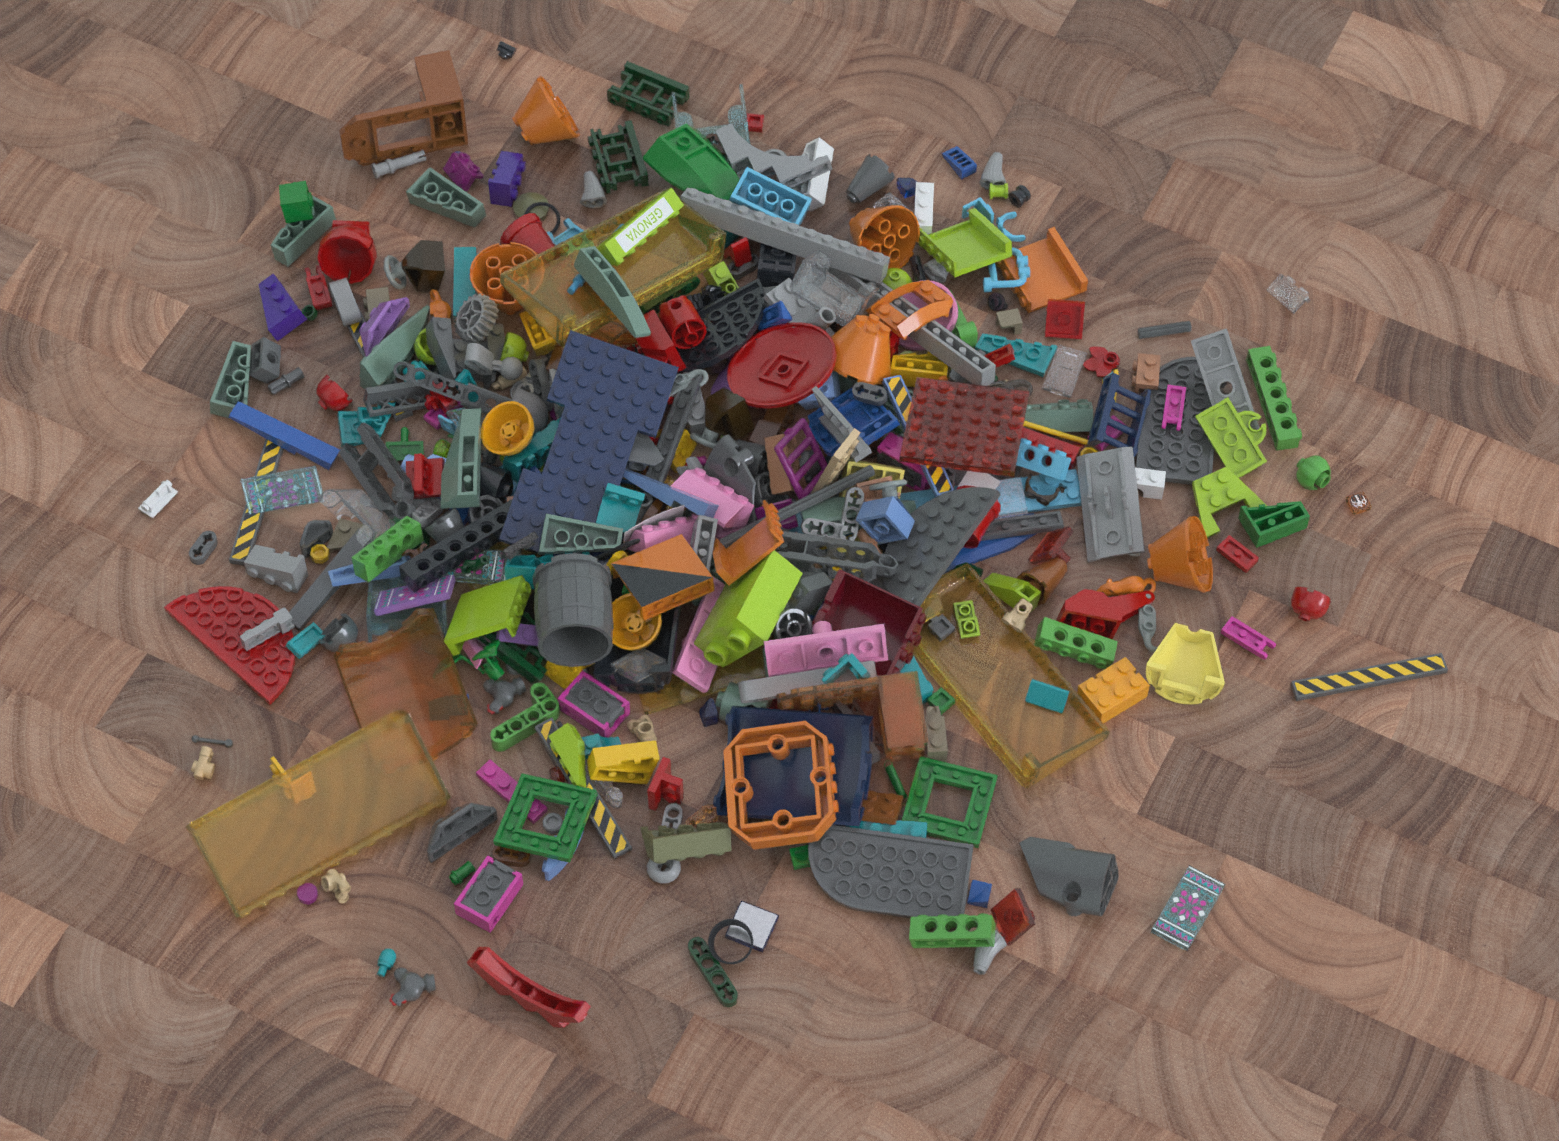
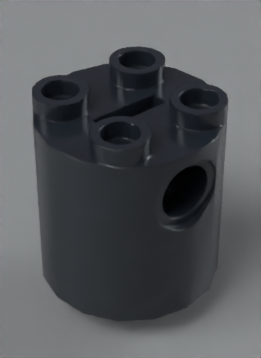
M481 461L480 496L491 495L494 498L500 499L503 503L505 498L510 497L513 492L514 486L511 472Z

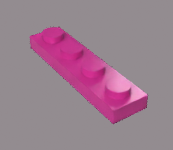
M492 760L487 761L476 772V776L509 803L518 782ZM534 799L527 819L535 824L548 811V808L538 799Z

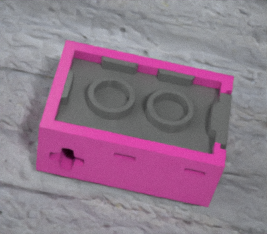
M890 432L877 447V463L903 468L905 470L903 479L907 480L906 486L915 491L928 490L930 485L911 444L901 436Z
M583 670L558 697L560 711L594 734L599 733V736L609 738L630 714L629 701Z
M487 855L455 901L456 915L491 933L524 885L522 874L517 871L515 872L514 869L497 860L494 861L492 857Z

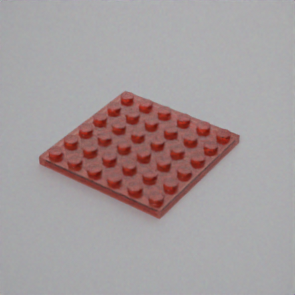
M917 377L899 462L1014 477L1029 392Z

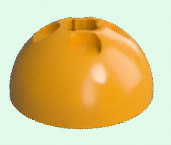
M507 401L495 406L486 415L481 426L482 443L490 452L500 456H511L520 453L530 444L534 435V421L531 413L524 405L515 401Z
M631 593L620 596L612 603L614 624L612 642L614 645L624 650L635 651L648 647L656 640L662 626L661 614L644 621L640 616L639 605Z

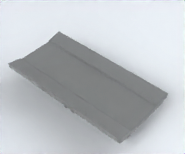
M1121 447L1076 457L1088 563L1120 555L1145 553L1133 447Z

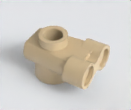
M1022 598L1010 613L1006 612L1001 619L1002 622L1021 633L1026 626L1025 621L1033 605ZM1019 608L1025 609L1026 611L1021 612Z
M643 715L639 719H633L627 723L630 732L635 733L641 742L657 741L652 721L648 715Z
M202 746L199 760H195L192 765L191 772H194V778L199 780L212 778L215 764L210 763L214 754L212 752L213 749Z
M336 869L328 870L327 875L321 877L322 888L325 892L333 890L339 903L347 902L351 886L347 882L345 875L338 873Z

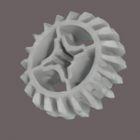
M481 293L478 295L474 294L472 297L469 296L467 301H464L462 307L459 306L460 310L456 313L457 317L454 319L456 322L454 327L456 328L455 332L461 339L479 343L480 340L484 341L485 336H489V332L493 330V326L497 324L495 321L499 317L497 315L499 312L497 304L489 299L491 297L482 296Z

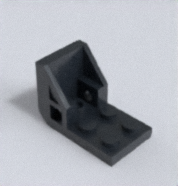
M761 243L757 279L759 278L762 286H778L788 278L793 282L797 255Z

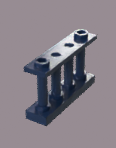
M1112 373L1103 380L1087 444L1094 447L1105 442L1116 448L1133 447L1135 457L1138 453L1137 446L1146 410L1151 402V390L1148 389L1140 394L1134 393L1120 386L1118 383L1120 375ZM1115 392L1136 401L1135 411L1115 402ZM1111 409L1133 418L1131 427L1111 419ZM1107 425L1127 434V443L1125 444L1106 435Z

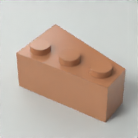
M785 434L765 438V450L767 452V468L770 475L772 495L788 494L789 496H795L796 493L774 450L776 444ZM795 436L783 448L786 457L798 447ZM801 455L791 464L794 473L800 469L799 458H801ZM804 476L799 481L802 490L807 486Z

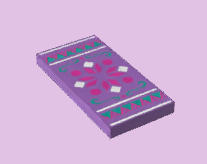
M454 574L436 579L416 592H413L407 585L381 591L374 608L376 616L450 599L456 581Z

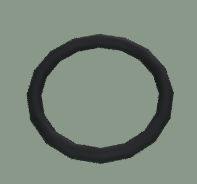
M537 202L529 206L524 215L540 205L547 206L555 212L557 222L554 229L550 231L554 234L560 226L561 218L559 211L548 202Z

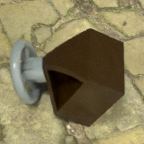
M420 240L401 262L392 255L386 256L383 261V267L386 277L392 286L399 290L404 289L407 276L416 291L430 292L434 289L439 292L445 273L443 242ZM395 278H398L401 281V284L397 283L395 281Z
M725 387L708 396L705 402L704 432L702 435L691 433L690 438L713 449L718 443L716 439L719 434L723 436L730 435L737 441L752 432L754 426L745 398L734 394Z

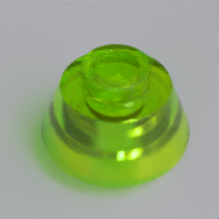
M443 438L438 440L434 446L433 454L447 458L451 443Z

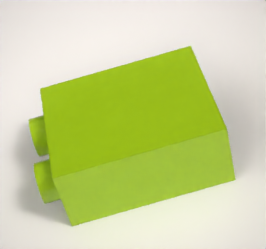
M772 551L730 586L727 583L725 584L693 644L704 652V657L708 662L721 667L729 665L762 646L764 641H768L780 618V613L784 610L803 573L777 551Z

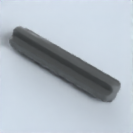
M1190 321L1142 327L1138 328L1137 334L1139 339L1190 332L1192 325Z

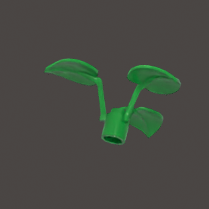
M499 639L486 645L483 650L476 653L472 658L473 661L482 658L486 659L482 664L484 668L479 666L478 670L482 674L486 673L494 681L505 673L495 657L497 656V648L500 644ZM461 653L454 656L451 655L439 665L434 678L436 680L438 674L449 669L459 660H464L473 667L474 665Z

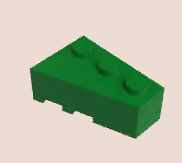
M1301 501L1277 503V505L1265 506V504L1248 508L1247 506H1241L1238 516L1239 521L1256 548L1306 529L1310 518Z

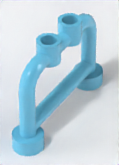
M1012 247V255L1016 256L1018 280L998 281L995 263L988 265L990 277L983 278L984 292H992V288H1014L1024 285L1027 278H1030L1028 256H1023L1019 249Z

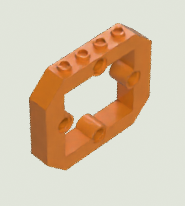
M799 721L742 729L724 749L728 827L735 836L753 850L816 842L835 822L836 812H839V805L834 797V793H837L836 781H833V774H836L835 763L831 760V756L834 755L833 743H829L828 738L808 722ZM777 745H783L781 749L775 750ZM811 747L813 770L810 773V780L815 788L817 815L793 818L789 811L779 810L774 814L772 821L748 824L746 802L752 799L754 792L744 775L743 756L770 752L773 758L783 760L789 756L791 749ZM820 777H826L824 781L817 782ZM746 787L744 792L738 793L740 788ZM783 820H789L786 825H780Z

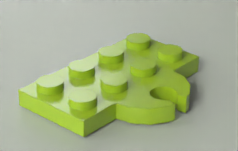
M1227 397L1195 416L1223 465L1230 469L1238 478L1267 463L1258 447L1266 435V423L1262 424L1258 430H1254L1250 426L1251 421L1261 419L1262 416L1253 411L1237 413Z

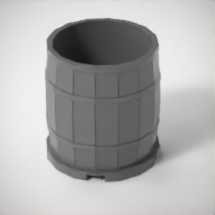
M571 553L552 557V562L545 565L541 563L536 567L533 574L535 628L539 653L547 661L561 666L577 667L598 662L610 653L613 646L614 624L610 591L612 583L610 568L606 564L603 566L598 563L596 557L586 554Z

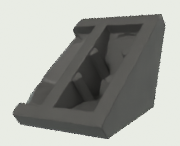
M313 520L306 524L299 543L301 553L305 559L310 556L312 547L317 544L324 545L331 539L333 528L329 520Z

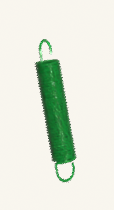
M891 762L892 765L885 767V770L896 794L902 795L903 799L907 798V794Z

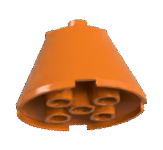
M542 76L537 77L516 111L515 116L512 117L514 123L520 126L523 130L521 135L531 145L578 138L580 133H576L578 128L559 96L555 97L551 90L552 87Z
M899 205L867 208L849 221L850 234L854 245L862 246L868 250L880 252L890 257L888 269H901L914 255L912 251L916 242H919L920 227L916 216L909 209Z
M515 242L504 245L497 243L486 247L478 253L470 267V281L474 290L478 294L481 293L482 296L491 297L489 299L497 304V309L508 315H513L521 310L540 288L544 279V267L539 255L528 246Z
M874 314L869 316L856 315L853 320L831 336L837 352L834 371L846 378L848 375L857 378V382H865L872 385L883 384V378L890 377L889 335L891 329L879 321L880 318Z
M1188 517L1158 540L1148 544L1150 558H1147V564L1149 569H1153L1156 582L1161 581L1202 593L1211 590L1213 583L1212 557L1208 558L1206 546H1209V542L1198 517Z

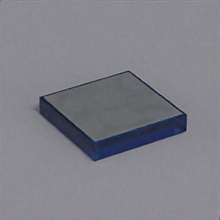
M741 900L733 919L742 921L751 930L753 935L752 949L764 952L777 924L779 915ZM736 925L729 926L725 934L726 939L747 947L751 946V940L746 930Z

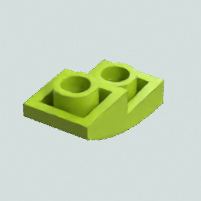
M973 600L953 603L960 638L980 636Z

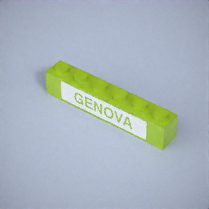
M671 187L660 193L596 248L611 265L614 264L616 267L624 261V256L628 257L636 251L634 249L636 246H642L647 242V237L650 238L658 232V227H664L669 223V218L676 217L680 213L679 209L684 204Z

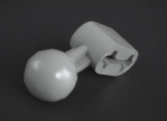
M477 343L467 344L464 363L476 373L491 375L492 371H498L507 380H515L522 375L523 366L519 359L507 357L503 361L495 360V355L484 346Z

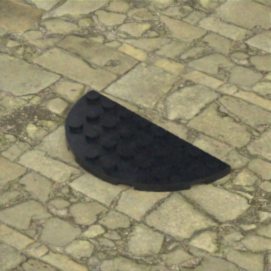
M759 278L697 310L706 326V335L700 344L693 348L679 349L676 347L687 367L677 374L712 367L729 358L751 338L763 318V310L766 304L763 298L765 292ZM633 344L632 347L635 348V352L640 354L635 344Z

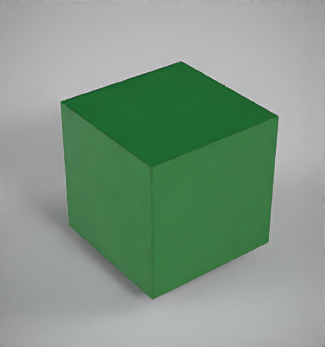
M300 181L279 185L280 206L286 223L313 219L312 207L314 202L307 182Z

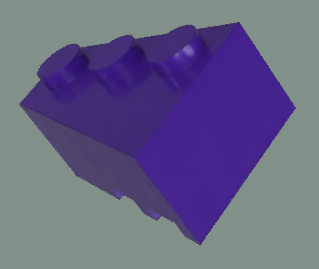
M501 151L496 162L497 169H493L492 175L495 176L493 179L489 178L488 181L490 203L512 207L513 201L518 196L517 187L521 186V172L525 171L526 162L523 161V154Z
M274 273L259 283L268 331L279 341L305 322L307 318Z

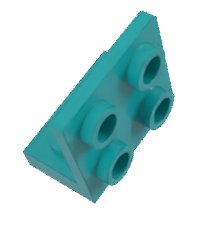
M607 483L596 523L623 528V533L636 525L645 494Z
M851 653L850 655L845 654L838 660L839 664L834 669L832 667L827 669L822 674L824 677L821 680L828 687L848 669L851 670L858 680L862 677L866 681L871 675Z

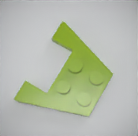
M1227 467L1199 478L1192 483L1196 506H1198V518L1204 527L1207 538L1220 532L1212 514L1241 501H1244L1247 508L1265 504Z

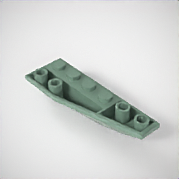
M595 246L580 248L573 265L575 269L635 338L650 336L651 331L635 298L617 271Z
M428 305L383 339L379 345H375L371 353L361 360L360 387L366 389L388 385L397 378L393 372L394 366L400 361L409 363L414 355L415 340L418 334L426 328L429 320L430 307ZM399 365L397 372L400 374L406 366Z
M1078 399L1077 402L1058 400V403L1024 404L1020 406L1003 405L997 408L987 405L979 409L980 414L1001 424H1009L1008 421L1000 419L1002 413L1061 432L1090 431L1093 423L1092 402H1088L1087 399ZM1019 425V426H1021V427H1024V428H1027V429H1030V430L1038 431V430H1035V429H1031V428H1028V427Z
M481 408L462 409L441 474V509L480 507Z
M845 497L828 498L801 511V520L814 518L840 523ZM853 498L852 504L848 503V506L858 508L859 504H855L857 498ZM900 500L910 514L916 510L915 501ZM853 509L847 511V519L852 521L856 518V512ZM810 521L809 524H805V528H808V532L811 529L818 530L817 534L820 535L822 523L819 522V526H813L812 521ZM844 522V526L848 525V529L843 531V535L850 534V526L855 527V523ZM860 524L858 530L863 528ZM832 525L824 527V534L831 536L834 533Z

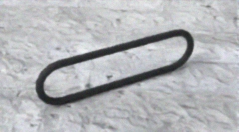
M640 539L625 542L595 557L597 561H600L618 551L639 543Z

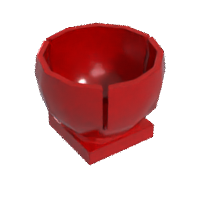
M333 220L332 229L321 239L317 253L321 270L332 280L336 281L343 278L348 280L351 270L348 283L352 284L362 282L372 273L377 258V249L373 238L370 236V222Z

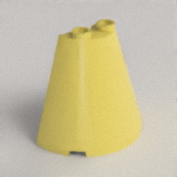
M1174 623L1146 665V678L1148 683L1155 687V692L1167 700L1180 704H1200L1202 700L1208 698L1211 700L1221 692L1225 682L1213 632L1202 629L1192 632L1188 626Z

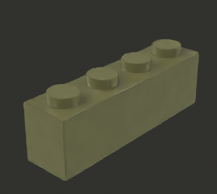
M725 822L698 823L696 828L687 824H681L677 829L667 828L666 825L658 826V830H648V826L641 827L647 856L657 864H663L667 860L673 859L683 861L687 857L703 858L708 854L723 855L725 852L731 851V829Z

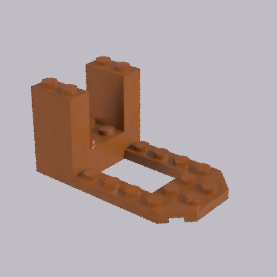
M449 50L414 57L415 68L422 90L419 92L420 102L355 115L339 130L344 159L349 161L353 159L358 164L367 166L372 163L385 162L388 158L394 160L421 150L429 153L468 144L463 96ZM425 119L429 133L428 136H420L379 146L376 128Z

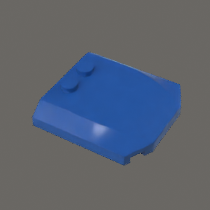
M852 388L830 401L852 425L853 429L855 428L861 432L859 436L867 445L900 425L898 419L883 405L876 406L857 401L853 396ZM864 389L858 391V394L861 395V393L864 392ZM820 407L808 415L809 427L818 445L828 456L832 457L841 445L821 424L819 418L824 414Z

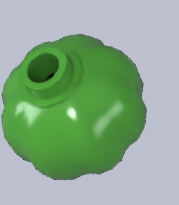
M1314 455L1306 459L1302 458L1297 463L1296 477L1305 489L1316 490L1318 488L1314 486V483L1320 488H1324L1329 483L1331 469L1323 457Z

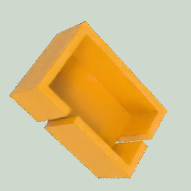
M1124 657L1096 674L1095 679L1091 677L1078 685L1076 697L1096 722L1102 725L1146 698L1150 685L1140 673L1136 674V668Z

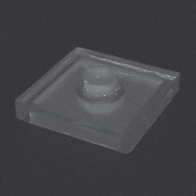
M1021 477L999 480L1000 483L995 490H998L1000 493L997 500L1001 504V512L996 519L1028 515Z
M644 648L635 650L611 663V667H614L617 673L636 683L651 675L652 665H667L666 659Z

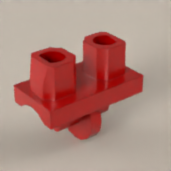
M433 382V386L440 389L443 386V382L438 384ZM448 385L443 390L444 392H447V389H449ZM430 390V394L425 397L427 400L424 404L427 410L434 409L438 411L440 407L446 417L452 415L451 409L458 405V401Z

